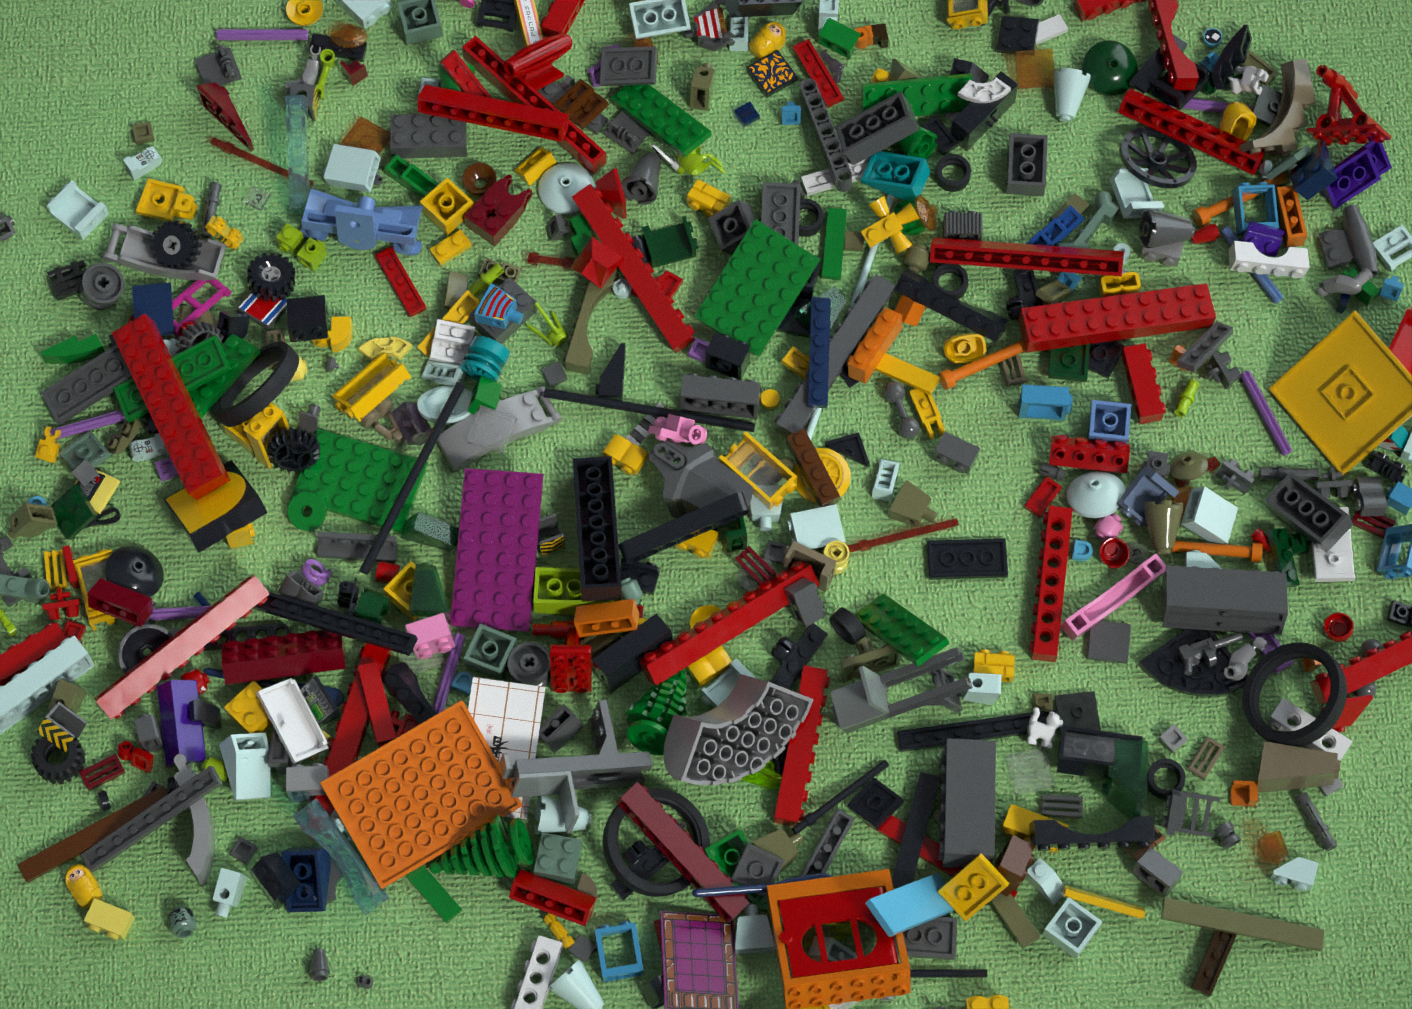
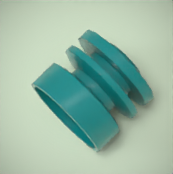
M485 336L473 337L468 348L469 353L465 354L464 360L460 364V369L476 381L482 375L497 382L498 376L502 372L501 367L505 366L509 358V350L491 338Z

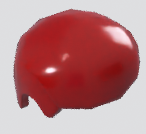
M1108 537L1102 541L1098 549L1101 561L1110 568L1122 567L1130 557L1128 545L1118 537Z
M1337 612L1324 620L1323 628L1325 635L1330 640L1343 642L1353 634L1354 623L1347 614Z

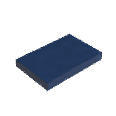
M171 283L132 286L134 320L146 314L155 322L161 336L174 335Z

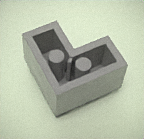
M315 763L307 767L301 764L287 767L286 791L291 803L311 802L312 796L326 795L319 782L329 777L328 767L321 763Z

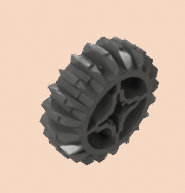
M195 322L194 325H187L188 330H182L183 336H178L180 343L175 345L179 347V350L176 351L179 354L214 335L219 338L222 345L224 343L222 341L224 336L220 334L221 330L215 328L213 324Z

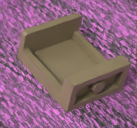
M793 541L790 547L787 546L783 553V571L788 570L798 561L809 563L815 575L820 577L819 590L826 592L834 578L836 560Z

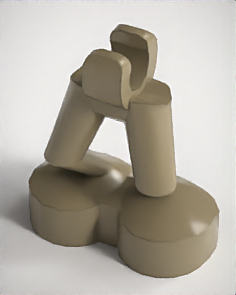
M385 398L366 416L360 418L361 421L359 423L364 428L374 426V429L387 440L393 438L397 444H400L404 440L401 433L403 427L396 413L391 412L394 404L388 398ZM389 418L393 428L389 430L380 425L379 419Z

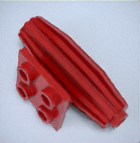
M559 33L542 38L520 49L504 62L503 67L506 75L510 78L521 76L536 90L564 77V73L555 68L552 63L571 50L572 38L566 33Z

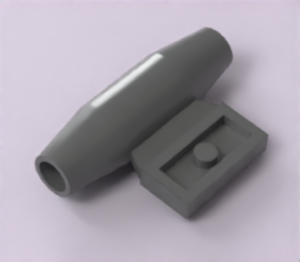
M1349 205L1343 209L1345 230L1333 229L1318 234L1328 269L1347 265L1354 259L1360 271L1363 268H1367L1375 277L1379 273L1378 262L1368 225L1357 205Z

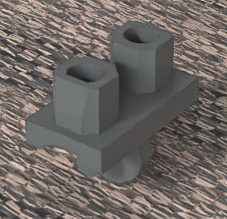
M1217 351L1214 352L1209 360L1211 365L1207 366L1209 372L1206 374L1207 380L1214 379L1216 383L1221 381L1226 389L1231 388L1233 382L1239 379L1241 375L1237 367L1227 369L1226 365L1232 361L1228 352L1220 354Z
M1234 459L1225 460L1216 475L1227 483L1225 486L1226 490H1229L1232 486L1246 494L1254 481L1255 473L1250 470L1241 471L1238 469L1239 463Z
M1329 467L1328 473H1322V479H1329V481L1313 483V489L1317 488L1320 494L1330 498V487H1336L1337 498L1349 497V486H1352V480L1336 481V478H1342V472H1335L1334 467Z

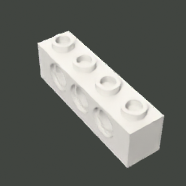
M1283 698L1270 717L1268 724L1274 730L1295 731L1309 725L1316 718ZM1287 720L1295 721L1296 726H1290ZM1331 728L1320 739L1304 746L1308 749L1338 753L1337 760L1341 761L1353 741ZM1322 742H1328L1331 745V748L1324 747L1322 745Z
M540 935L537 941L533 940L530 952L533 954L531 960H527L525 963L524 972H526L524 980L520 979L517 991L520 993L518 999L513 1000L511 1009H543L549 992L548 987L552 983L563 949L562 942ZM540 956H546L548 961L545 964H539L537 959ZM535 975L542 978L537 984L530 981ZM527 995L535 996V1000L532 1003H526L524 998Z

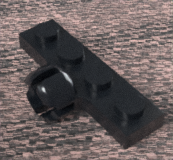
M1018 269L1013 271L1018 296L1009 297L1006 302L1007 311H1011V313H1008V316L1012 320L1018 319L1021 308L1043 305L1041 298L1035 295L1038 285L1033 270Z
M813 623L807 627L797 642H793L788 637L781 638L776 643L777 646L773 647L771 651L772 656L780 662V667L769 682L789 690L803 671L804 665H807L828 634Z
M641 840L633 843L623 853V857L630 865L629 869L645 880L651 878L669 862L656 846L650 849ZM618 879L610 884L622 901L634 892L624 886Z

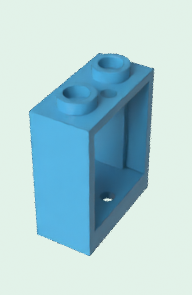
M1260 182L1256 185L1241 183L1232 190L1237 235H1244L1245 229L1249 225L1245 223L1243 194H1264L1267 222L1259 223L1279 228L1275 184L1268 185V182Z
M1022 385L1018 418L1065 420L1066 414H1070L1073 395L1069 394V387Z
M1412 524L1386 529L1377 571L1387 579L1394 580L1399 577L1409 578L1412 576ZM1410 542L1405 564L1397 565L1401 544Z
M624 921L619 923L618 926L602 925L598 927L599 929H595L603 982L644 975L636 923ZM632 932L637 964L606 969L601 937Z

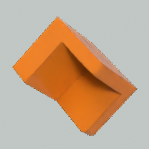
M902 295L894 311L902 314V322L917 326L926 306Z
M1232 781L1230 786L1231 805L1256 806L1258 802V781Z

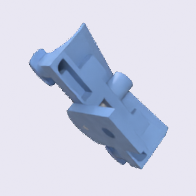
M311 189L302 218L301 232L304 239L308 240L311 237L314 240L318 239L320 241H324L329 233H334L338 235L339 242L357 250L374 248L377 240L388 241L389 243H394V250L397 253L410 256L417 255L422 248L421 241H417L416 238L423 205L375 207V200L367 196L360 197L358 204Z

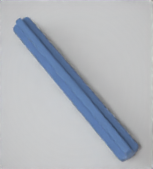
M1227 226L1222 230L1221 234L1230 246H1232L1234 241H1241L1231 227ZM1252 273L1275 304L1283 299V295L1267 274Z

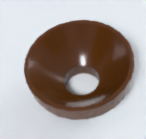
M474 163L465 169L462 181L469 193L483 196L493 183L497 181L495 170L490 165ZM477 180H484L486 184L484 187L478 188L475 186V182Z

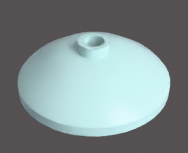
M557 164L549 168L542 175L538 186L539 197L543 205L550 211L560 215H573L581 212L572 196L589 184L595 188L594 181L590 173L577 164Z
M454 386L436 387L422 394L417 402L419 414L428 421L436 423ZM467 389L463 390L446 424L461 421L471 414L467 411L472 393Z
M1102 471L1088 472L1071 482L1067 489V502L1070 508H1073V511L1081 516L1101 518L1111 515L1120 509L1121 506L1117 502L1126 490L1123 482L1111 473Z

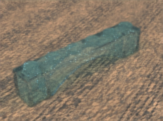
M305 95L285 96L290 209L293 212H304L311 190L307 152L308 102Z
M317 798L293 815V818L304 833L316 840L334 859L347 880L353 900L365 916L389 898Z

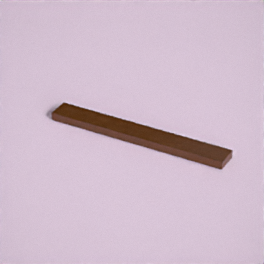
M164 786L19 863L18 866L25 881L29 883L78 857L168 795Z

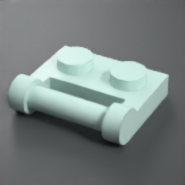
M1403 225L1373 242L1376 254L1383 261L1389 272H1392L1396 269V266L1412 257V236ZM1407 245L1410 247V250L1393 260L1389 257Z

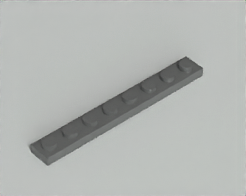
M213 766L207 767L82 853L81 856L87 868L91 872H95L222 785Z

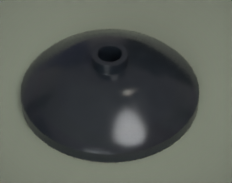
M139 546L118 548L109 556L105 565L107 581L150 598L159 591L164 580L163 567L158 558L149 550Z
M143 624L141 627L136 626L129 630L122 638L118 648V660L124 673L126 674L147 657L143 654L145 649H150L151 654L173 635L165 628L155 624Z

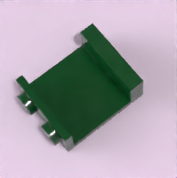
M682 216L681 224L651 231L649 225L642 227V237L645 239L652 268L696 257V249H699L696 238H692L693 227L691 222H687L686 216Z
M743 516L737 519L738 530L726 532L728 553L746 550L747 531Z

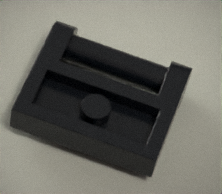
M481 0L477 27L483 28L484 26L514 32L517 17L514 0ZM485 16L509 19V22L488 20L484 18Z

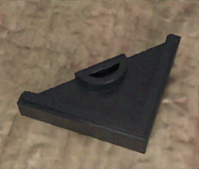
M859 432L825 442L826 448L865 467H870Z

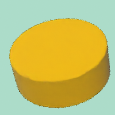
M773 389L765 390L761 394V405L766 409H775L780 403L779 393Z

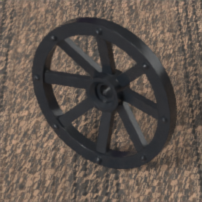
M1150 127L1137 128L1128 132L1119 148L1121 161L1127 170L1139 180L1152 186L1178 188L1190 182L1196 172V157L1187 144ZM1141 137L1147 153L1131 141ZM1149 137L1164 140L1159 151L1153 150ZM1168 143H1171L1181 151L1168 157L1164 154ZM1128 148L1143 159L1131 158ZM1186 158L1188 168L1168 163ZM1137 165L1147 166L1149 168L1148 172L1146 173ZM1167 170L1185 175L1174 178ZM1159 172L1164 178H1159L1152 175L1153 173Z

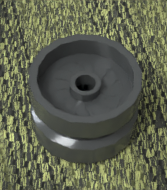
M98 263L92 265L86 270L79 284L81 299L92 309L105 310L111 308L117 303L124 290L125 282L123 275L111 264Z
M525 642L519 644L511 651L507 666L512 683L541 687L548 685L551 680L550 655L544 646L536 642Z

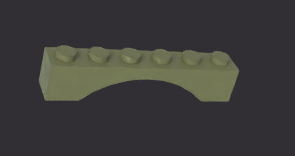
M618 266L602 289L590 281L589 284H585L583 291L585 298L584 301L580 300L578 307L580 314L579 317H575L573 328H575L574 334H570L568 340L570 347L563 356L566 370L588 375L593 360V350L587 337L588 321L597 304L613 291L614 282L618 277Z

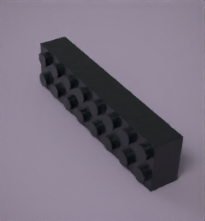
M612 456L573 458L582 602L622 599Z

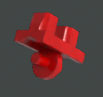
M58 587L57 593L50 594L51 600L58 599L59 602L42 604L43 610H46L49 621L60 619L59 608L66 607L67 618L79 616V605H82L81 599L64 601V598L71 597V592H63L62 587Z

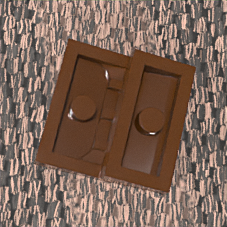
M581 79L554 103L562 113L569 114V120L582 130L609 105L606 99L595 93L593 87Z

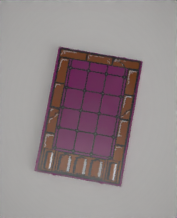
M660 911L664 1009H739L734 921L731 920L727 923L720 915Z

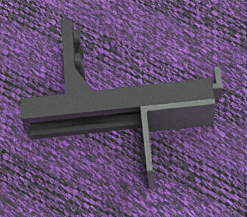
M956 647L932 656L919 667L912 663L881 675L864 666L859 667L861 681L831 691L834 703L832 711L836 726L849 733L924 705H943L955 713L963 711L958 693L973 688L971 679L965 677L953 682V673L944 668L965 660L963 651ZM927 673L932 675L936 688L893 704L887 701L888 695L886 692H888V687Z
M607 700L598 701L596 708L593 709L591 718L588 720L589 730H592L593 733L592 745L593 748H596L597 755L516 760L514 765H510L508 753H503L499 762L502 779L508 778L511 797L558 794L566 834L572 832L579 818V809L574 789L633 786L636 782L643 785L645 780L642 778V770H651L653 766L649 751L618 753Z

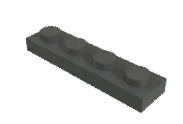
M1216 321L1177 360V367L1195 372L1233 334V327Z

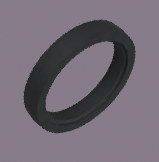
M278 341L260 349L261 353L210 408L212 414L219 422L226 427L242 424L266 408L284 390L299 365V356L287 343ZM279 361L274 371L258 389L231 407L237 395L256 375Z
M1296 642L1285 644L1264 655L1251 670L1243 689V710L1249 724L1265 740L1271 743L1296 747L1304 746L1320 739L1336 724L1345 707L1347 682L1338 662L1325 650L1309 643ZM1308 658L1322 663L1329 674L1330 695L1321 714L1309 725L1295 731H1278L1268 727L1260 713L1259 698L1262 687L1269 675L1280 665L1294 659Z
M660 788L648 789V794L653 799L675 809L685 818L692 830L695 844L701 846L705 851L704 848L710 845L709 832L702 814L694 804L684 796L670 790ZM617 805L608 817L603 832V851L606 862L614 876L630 890L651 897L672 895L690 886V882L683 875L670 882L657 883L637 876L627 867L618 847V830L626 813Z

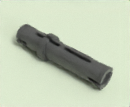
M210 182L208 197L205 198L206 208L200 236L203 238L212 237L210 233L206 232L207 229L204 227L213 215L216 217V210L220 205L219 196L222 185L218 182Z
M1259 467V479H1277L1276 481H1282L1292 472L1301 480L1318 481L1319 468Z
M1305 792L1297 796L1296 800L1312 825L1314 835L1318 836L1326 852L1334 849L1337 843H1335L1329 832V826L1324 824L1317 809L1310 800L1308 793Z

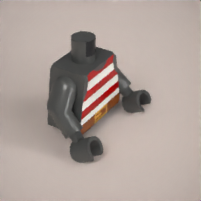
M713 0L694 16V26H691V30L684 31L685 38L696 37L699 47L713 52L728 47V45L733 46L735 41L731 38L735 37V35L726 30L723 10L720 7V4L725 6L724 0Z

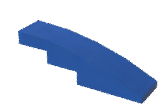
M1070 205L1042 231L1039 230L1026 244L1057 246L1085 218Z

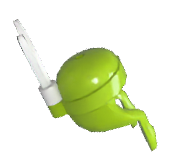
M653 144L651 145L655 152L666 160L680 175L687 172L690 175L697 176L710 165H713L725 175L723 165L718 158H715L710 153L700 154L701 146H698L686 157H682L677 153L676 161L674 162ZM707 158L711 159L710 161L703 162Z

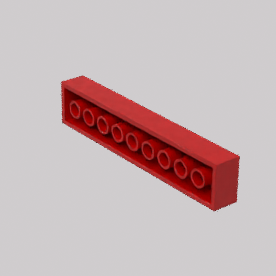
M1207 283L1021 308L1018 316L1026 353L1210 328L1216 319Z
M143 314L112 332L187 493L198 500L231 481L155 322L149 316Z

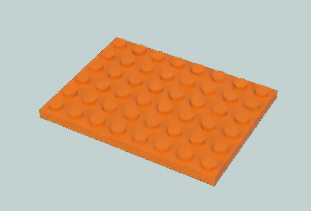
M463 700L319 782L381 889L441 855L456 844L461 843L466 837H471V834L476 830L481 831V827L488 822L491 824V820L497 815L505 817L523 806L519 797H511L508 778L502 779L500 764Z

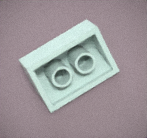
M644 0L629 3V14L636 39L691 30L685 0Z

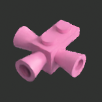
M668 414V418L658 417L653 426H649L648 433L655 434V439L666 441L667 438H670V442L681 445L682 441L701 445L707 438L706 428L694 425L695 420Z

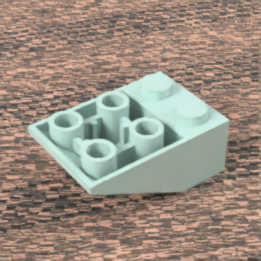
M266 733L230 735L219 746L234 800L271 797V768L268 767L270 747Z

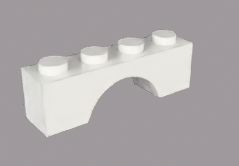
M1234 241L1228 251L1230 270L1303 278L1309 270L1308 249L1289 247L1285 255L1272 258L1260 253L1251 242Z

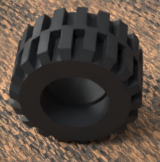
M43 736L40 740L38 738L35 740L36 746L32 745V764L39 775L46 781L49 780L53 784L56 781L59 784H64V780L70 782L72 781L71 777L75 776L77 778L79 776L78 771H82L84 768L82 764L86 761L84 757L85 751L76 736L68 748L69 754L67 759L58 765L48 763L49 755L58 749L57 746Z

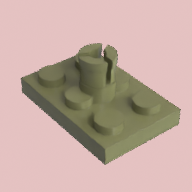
M863 638L861 642L857 641L855 643L859 655H849L844 660H841V678L843 682L860 678L859 667L861 666L875 673L899 666L901 654L887 644L880 649L874 650L871 639Z

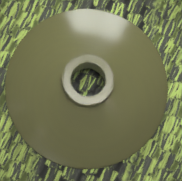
M1197 452L1181 453L1170 462V474L1175 479L1181 481L1195 480L1204 475L1208 469L1206 457Z

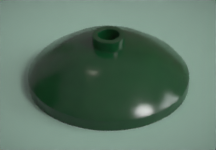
M1108 40L1099 42L1088 50L1083 59L1082 71L1085 76L1087 73L1090 74L1091 77L1088 85L1094 91L1102 95L1115 96L1124 93L1131 87L1129 82L1136 75L1138 66L1134 54L1128 47L1120 42ZM1111 62L1116 64L1115 68L1110 65Z

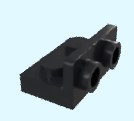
M621 558V580L628 577L631 580L635 579L638 581L642 593L654 596L660 576V568L651 562H635L626 565L623 558Z

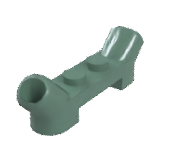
M1102 191L1095 195L1094 201L1097 213L1088 218L1087 226L1085 229L1081 228L1076 235V241L1061 243L1058 246L1090 249V245L1087 243L1100 225L1105 223L1110 226L1120 211V207L1112 202L1109 192Z
M0 574V596L39 603L50 592L49 582L45 579H29Z

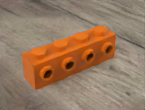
M885 307L882 313L876 316L874 325L868 328L864 340L858 343L856 352L848 358L847 366L850 378L864 384L867 383L884 354L902 330V314Z

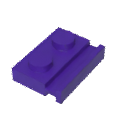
M1249 221L1248 228L1245 229L1241 241L1251 242L1260 253L1276 257L1285 231L1280 228Z

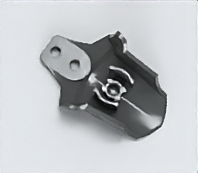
M661 440L649 454V460L665 480L663 499L669 508L671 516L674 518H679L737 492H743L748 506L751 502L753 486L722 464L708 443L691 448L667 440ZM664 450L666 454L659 453V451Z

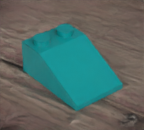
M879 151L871 156L861 178V183L898 199L918 202L929 177L930 169L925 158Z

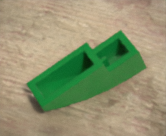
M397 154L384 169V173L423 198L439 185V183L413 163H407Z
M583 214L570 219V228L574 234L571 237V246L577 257L591 239L589 226Z
M94 334L79 342L76 336H73L40 353L45 363L70 364L94 359L105 351L97 334Z

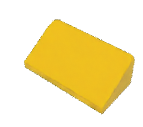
M540 147L521 163L514 172L528 185H532L549 168L556 164V160L551 152Z

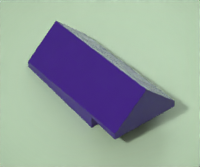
M1369 141L1334 166L1338 179L1320 191L1334 209L1381 180L1380 175L1392 168L1383 144Z
M169 680L158 685L157 692L166 767L176 766L174 758L178 754H183L186 757V764L204 762L206 760L202 723L190 722L189 702L193 700L199 701L197 681Z

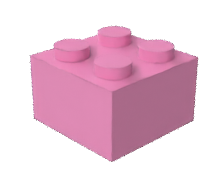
M444 613L405 625L407 633L414 634L418 638L413 648L417 659H428L435 653H446L456 647Z

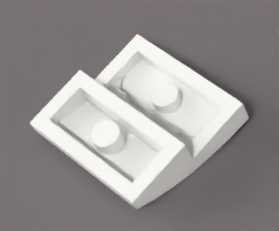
M437 319L429 360L460 365L464 360L465 354L469 353L468 348L472 342L475 327Z

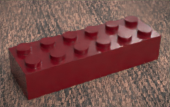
M310 630L306 633H289L283 636H269L261 639L251 638L246 641L224 643L222 645V669L225 684L346 669L344 637L325 630Z

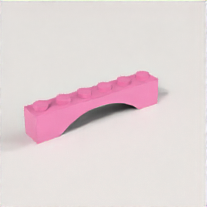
M1154 554L1105 593L1067 618L1060 627L1073 642L1165 573L1166 565L1157 554Z

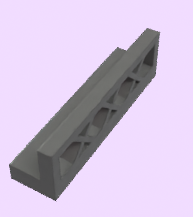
M318 531L319 545L317 556L318 558L364 561L377 535ZM396 536L387 537L375 562H397L398 541Z

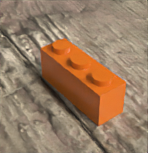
M1293 185L1277 187L1275 193L1280 228L1285 231V235H1283L1285 248L1304 246L1307 232L1298 193L1294 190Z
M634 599L576 606L574 625L579 637L637 630L639 611Z

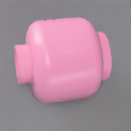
M1115 513L1099 518L1094 525V530L1096 531L1094 534L1102 541L1108 537H1118L1123 530V525L1120 522L1121 518Z

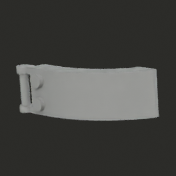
M115 223L111 229L113 232L107 251L104 252L102 259L167 278L195 281L215 280L226 244L212 239L198 240V243H202V247L198 248L201 251L200 255L195 256L198 258L197 261L191 262L192 265L186 268L170 269L163 267V264H158L156 261L159 258H154L152 255L155 253L154 250L150 249V246H154V243L150 242L151 238H155L152 235L153 232L132 225L126 227ZM124 234L126 236L120 255H116L114 251L119 236Z
M541 386L536 390L498 402L495 410L485 407L477 411L475 415H469L441 433L437 441L452 470L468 467L480 457L500 446L519 438L542 432L547 426L559 423L562 420L560 413L556 412L549 398L543 397L546 387ZM537 398H541V400H542L544 406L546 407V409H547V411H548L550 417H548V418L546 417V415H545V413H544L542 407L540 406V404H539Z
M183 754L176 755L174 763L179 772L175 774L174 778L180 787L196 776V773L186 764L187 759ZM205 797L190 806L194 825V838L191 854L186 859L201 886H204L209 878L215 854L214 823Z

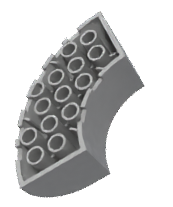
M740 674L729 696L713 710L698 716L673 715L664 744L665 767L673 778L696 785H718L741 780L742 777L748 774L758 772L772 758L775 759L782 753L786 743L797 734L795 731L800 723L804 722L814 699L771 682Z

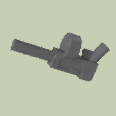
M1241 632L1216 641L1208 638L1190 646L1188 644L1179 648V656L1184 663V674L1192 675V666L1199 664V659L1203 658L1208 668L1217 665L1216 649L1242 640Z

